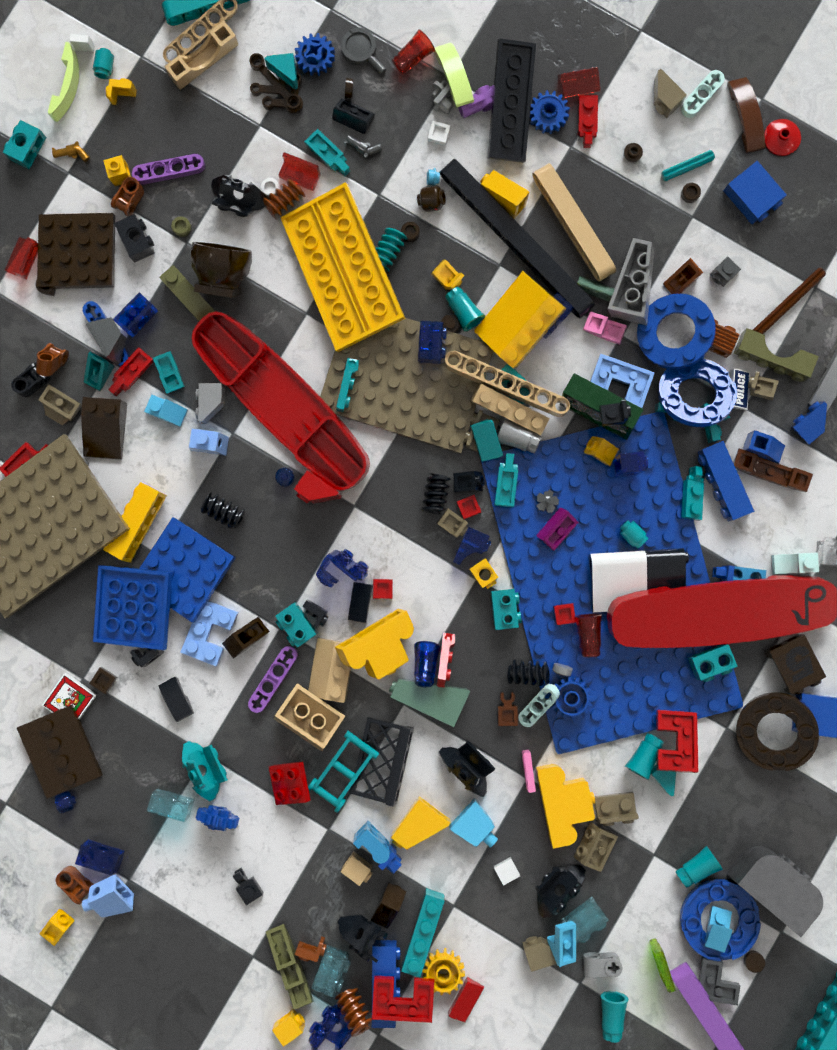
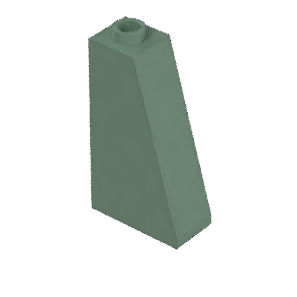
M399 678L397 682L393 681L389 692L392 693L391 698L454 727L470 690L445 685L443 688L438 687L435 683Z

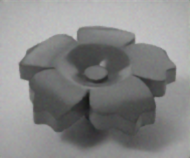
M551 490L545 491L544 495L539 493L536 496L537 502H541L536 506L538 510L545 511L546 509L547 513H553L554 505L559 504V499L553 496V491Z

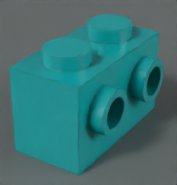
M515 589L490 591L494 629L519 628L518 623H522L521 613L517 612L516 604H519L518 592L515 593Z
M294 602L275 616L277 618L276 624L281 630L287 632L289 636L286 638L292 646L296 645L298 648L318 634L297 602Z

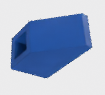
M816 401L808 408L809 412L805 416L801 414L793 420L794 425L791 428L808 445L825 432L827 403L825 401L820 403Z
M756 430L747 434L743 450L778 464L785 445L775 437Z

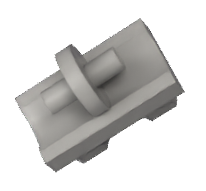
M443 80L441 83L435 81L432 84L434 88L432 96L435 97L433 109L436 112L441 110L448 114L454 107V103L449 100L451 97L450 86L446 80Z

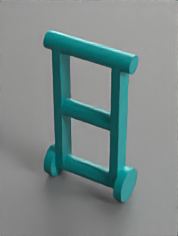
M347 731L344 735L346 738L345 742L319 779L314 777L308 786L309 791L313 790L335 806L334 811L336 813L339 812L345 803L344 796L371 758L376 759L379 755V752L350 731ZM349 742L368 754L356 773L337 761ZM331 767L350 779V782L338 799L319 786Z

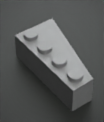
M633 238L608 306L611 317L647 325L654 259L652 242Z

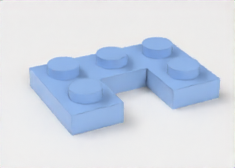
M600 354L590 381L608 390L611 380L629 385L624 399L642 408L654 372Z
M208 601L196 621L192 622L180 653L218 666L224 648L208 642L207 639L213 624L232 630L239 612Z

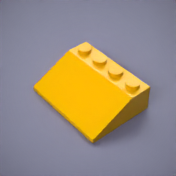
M522 271L476 327L474 332L514 369L520 365L567 308Z

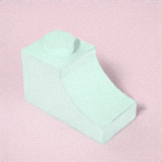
M818 553L772 555L773 574L819 572Z

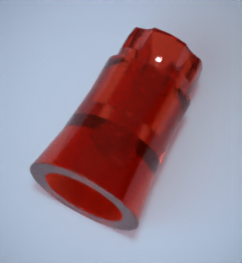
M418 29L411 40L392 59V62L397 70L404 74L425 57L435 52L434 45L427 35Z
M602 614L574 616L582 656H600Z

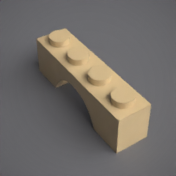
M222 21L209 32L205 42L196 51L185 56L178 55L164 66L168 76L181 90L238 46L236 35L226 22Z
M483 384L477 385L470 399L471 402L540 436L550 419Z

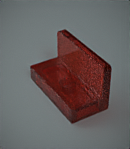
M598 67L558 75V83H562L564 98L600 91Z
M284 152L282 155L284 163L279 172V178L286 181L290 179L296 182L297 185L314 191L321 175L319 166Z
M19 237L5 271L27 280L38 254V243L29 237L27 239Z

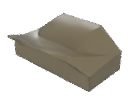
M49 384L38 399L44 405L45 415L62 426L66 422L72 421L82 407V404Z

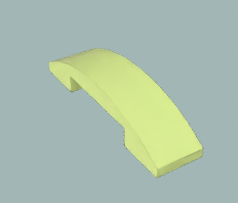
M65 42L61 58L67 68L60 96L52 95L48 114L56 122L70 108L79 83V63L76 52L69 42Z
M448 43L433 48L438 63L441 64L450 86V93L455 106L460 107L473 103L472 90L454 45Z

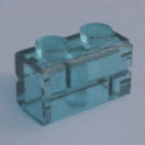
M156 789L151 794L147 812L154 814L157 812L158 815L185 822L190 817L194 799Z
M593 897L561 919L562 923L573 921L576 924V944L580 941L584 943L589 940L591 933L595 930L601 931L606 927V922L609 921Z
M327 945L312 985L313 990L330 997H334L336 991L340 992L344 981L341 979L342 973H347L351 963L348 960V952Z

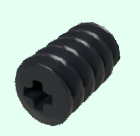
M429 473L432 476L427 477V481L431 484L425 485L429 492L424 493V496L429 499L423 500V504L427 505V507H422L421 511L442 515L440 511H445L446 508L441 506V504L447 503L442 496L448 495L444 489L450 487L445 481H449L451 478Z
M210 492L202 504L201 513L205 514L208 512V517L214 516V520H221V524L225 525L228 523V528H236L245 514V509L238 512V505L232 509L231 501L225 505V498L218 501L219 495L216 494L214 497H211L212 492Z
M514 659L512 665L508 667V683L512 684L514 681L515 684H520L522 681L524 685H527L528 682L531 685H535L537 682L539 686H542L544 682L546 685L549 684L550 671L547 661H544L541 667L539 661H536L535 666H533L531 660H529L527 666H525L524 660H521L520 665H517V661Z

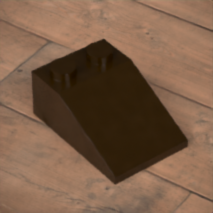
M83 397L81 425L84 457L122 460L127 403L119 399Z

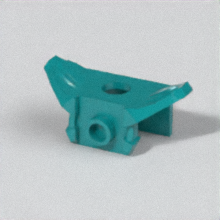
M188 741L183 744L182 766L183 768L186 767L189 779L194 785L192 789L204 799L212 801L219 792L220 783L228 780L226 777L227 772L220 764L218 752L212 745L203 748L198 743ZM199 765H203L206 769L204 776H202L198 768Z

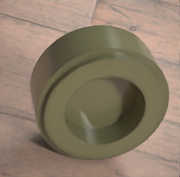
M177 217L172 221L171 228L177 236L185 237L191 232V224L187 218Z

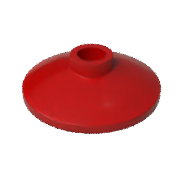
M775 120L764 131L765 146L774 155H790L800 145L801 132L797 125L790 120Z

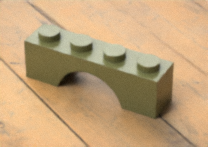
M748 328L741 333L734 350V354L738 355V358L754 361L756 365L763 368H772L775 373L787 374L798 382L811 378L819 357L804 350H799L791 357H778L767 348L765 335Z

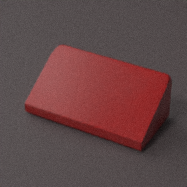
M467 977L448 1010V1016L466 1022L484 986Z

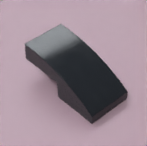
M176 676L158 685L176 722L194 714L188 696L184 694L179 679Z

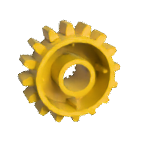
M444 948L443 953L436 949V955L430 952V960L426 959L422 971L425 973L423 978L434 979V993L438 991L440 995H443L444 992H447L450 995L453 989L457 991L458 984H463L461 977L465 976V971L462 970L464 962H460V955L454 957V951L452 950L449 954L446 948ZM441 969L448 970L445 975L440 974L439 971Z

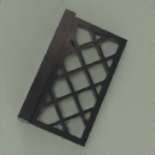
M371 717L367 718L362 741L366 744L373 741L378 749L377 752L380 753L385 763L376 768L371 759L369 762L374 770L366 775L362 771V777L359 778L358 776L353 783L350 794L383 802L392 807L397 804L414 727L402 726ZM371 722L378 724L382 732L373 736L370 731ZM391 728L400 730L398 738L394 741L391 740L386 732ZM384 733L389 744L380 748L375 738ZM391 745L395 752L394 757L387 760L382 750ZM361 749L355 773L358 771L362 763L365 761V759H363L364 754L366 757L368 756V754ZM384 765H387L390 770V775L386 779H383L378 771ZM375 772L381 782L372 787L367 776ZM364 779L369 787L365 792L356 790L357 783ZM382 784L386 790L385 797L377 796L374 788Z

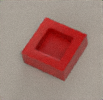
M475 495L457 501L463 519L481 513Z
M373 579V598L393 599V579Z
M573 603L553 606L556 625L576 623Z

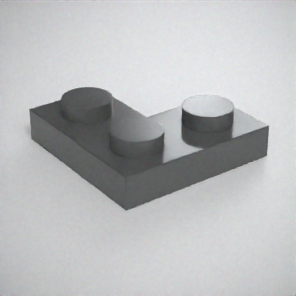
M702 956L699 982L709 995L710 1001L738 1006L740 984L721 980L722 960L714 961Z

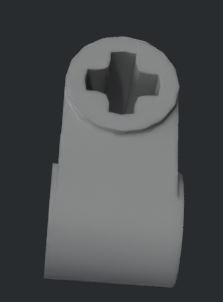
M587 952L583 954L584 976L587 978L618 977L622 973L623 967L620 958L614 952Z

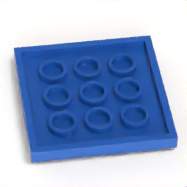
M172 517L139 569L172 572L170 608L194 623L236 557Z
M98 565L93 642L166 650L172 572Z

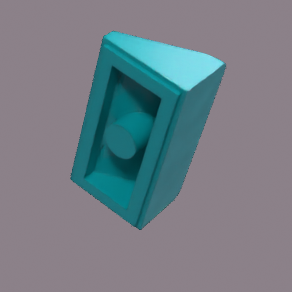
M485 419L471 425L481 461L502 457L503 453L494 422L490 419Z

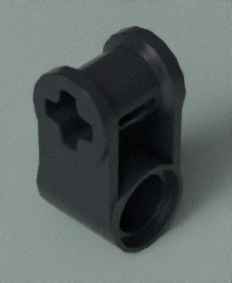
M37 362L29 365L11 383L12 390L22 397H30L51 379L50 376L37 375ZM26 383V388L20 391V386Z

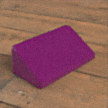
M559 508L536 536L551 550L555 551L579 522L567 510Z

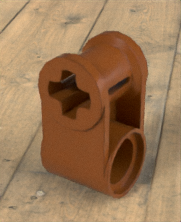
M133 177L126 178L112 198L111 207L121 210L127 217L131 216L144 195L143 186ZM133 186H137L134 191L130 192Z
M52 343L47 344L37 354L36 372L41 376L53 375L56 370L67 362L69 351L56 348Z
M74 866L65 867L56 876L55 880L57 886L74 903L79 905L89 893V888L94 885ZM64 874H68L71 881L66 880Z

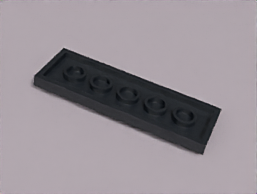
M498 39L487 159L526 162L536 43Z

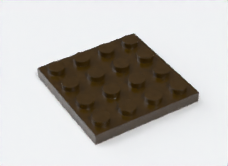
M39 214L37 287L41 289L113 288L115 214Z

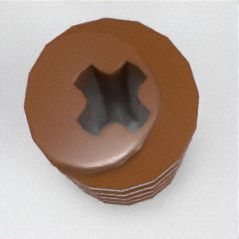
M290 179L286 181L288 186L281 184L282 191L278 188L275 189L276 196L270 193V200L267 198L263 199L266 209L275 220H277L276 213L282 216L281 209L288 211L287 204L294 207L293 200L300 202L299 195L304 198L306 197L297 183Z
M358 988L348 989L335 997L336 1000H339L337 1002L338 1007H342L341 1014L346 1015L344 1021L349 1022L348 1029L353 1030L351 1032L352 1037L367 1031L370 1028V1022L373 1020L372 1018H365L369 1011H362L366 1004L358 1003L362 998L361 995L355 996V993L359 990Z

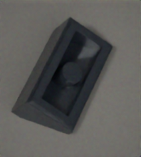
M341 98L333 109L332 119L365 134L375 114Z
M353 582L348 620L367 623L373 585Z

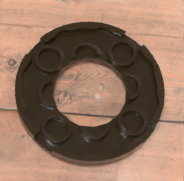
M778 692L759 695L743 707L737 720V740L742 752L750 761L763 769L770 771L794 770L804 765L817 749L819 729L816 718L804 702L792 695ZM781 713L794 721L798 733L793 745L786 749L774 750L768 748L760 741L757 734V726L766 715Z

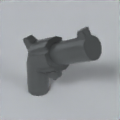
M350 135L347 136L344 142L345 145L350 144L355 147L357 152L364 155L365 159L368 155L382 151L380 143L370 147L369 142H359Z

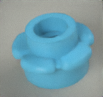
M433 168V170L428 169L427 185L439 184L440 173L436 172V168Z

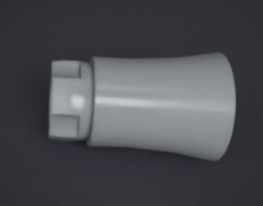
M505 419L498 434L500 444L534 454L542 438L540 435L534 434V432L508 419Z

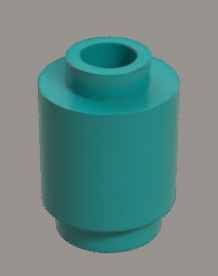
M100 48V50L95 51L92 69L94 75L100 79H109V76L112 74L114 55L109 49Z
M627 520L620 527L622 531L619 534L632 547L635 546L638 549L649 539L646 536L647 533L634 520L631 522Z

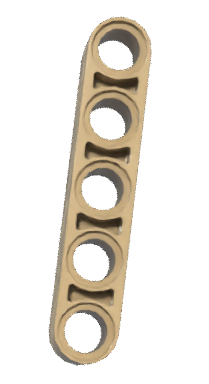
M219 0L165 47L163 50L165 61L167 63L171 62L167 57L168 52L171 50L176 51L177 56H185L192 53L207 39L209 32L222 21L227 22L237 13L238 5L236 0ZM232 1L234 3L233 10H225V2ZM211 14H218L220 21L215 24L211 23ZM198 26L205 27L206 32L203 36L196 34L195 30ZM184 38L191 40L189 48L185 49L182 47L181 42Z

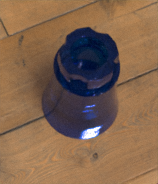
M419 641L414 644L415 684L418 687H432L434 684L437 660L441 648L435 642Z

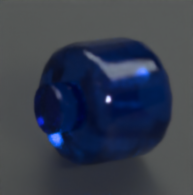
M283 467L276 472L275 479L279 485L289 487L295 481V474L291 469Z
M64 792L55 796L58 813L62 814L74 809L76 799L75 796H71L70 792Z

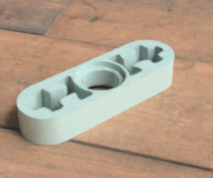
M711 71L684 101L681 112L685 117H694L720 89L725 79L721 71ZM717 78L718 81H716L712 85V87H710L709 84L711 83L712 79ZM705 90L708 97H699L698 91ZM695 100L696 104L694 108L688 110V106H691Z
M547 684L520 712L518 716L520 723L525 727L533 726L559 698L560 692L558 688L552 684ZM549 692L552 694L548 699L544 698ZM535 702L541 703L543 710L538 709L535 706ZM532 712V717L528 719L526 716Z

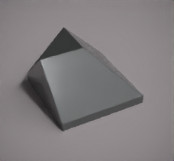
M112 317L87 323L88 329L105 357L116 365L120 364L127 338L120 332Z

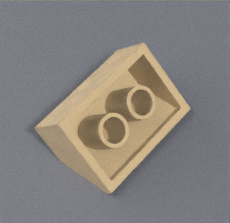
M317 638L308 691L320 699L345 703L351 667L345 666L341 662L335 646L342 643V641Z
M299 684L295 685L274 716V720L320 751H323L345 718V715Z

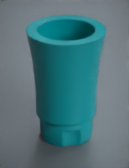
M455 287L446 294L445 298L449 302V306L459 320L464 332L475 328L485 318V315L460 287Z
M647 733L644 741H641L625 767L644 779L649 780L657 760V750L663 747L664 742L654 735Z
M706 845L697 855L683 864V867L678 869L676 874L684 886L688 888L692 884H697L706 877L723 870V868Z
M606 991L601 994L603 1039L612 1043L622 1040L625 1013L629 1000L625 994L616 991Z

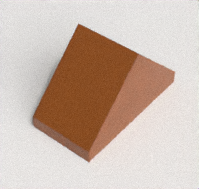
M690 258L663 285L671 294H681L701 276L703 271Z

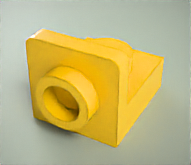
M59 909L47 922L40 935L55 946L75 920L65 911Z

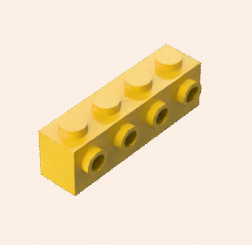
M140 482L134 489L133 496L130 502L126 504L122 514V518L130 529L103 550L122 561L131 563L167 495Z

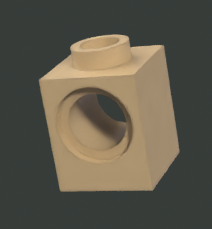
M353 851L343 865L341 873L360 886L363 881L366 883L371 877L372 864Z

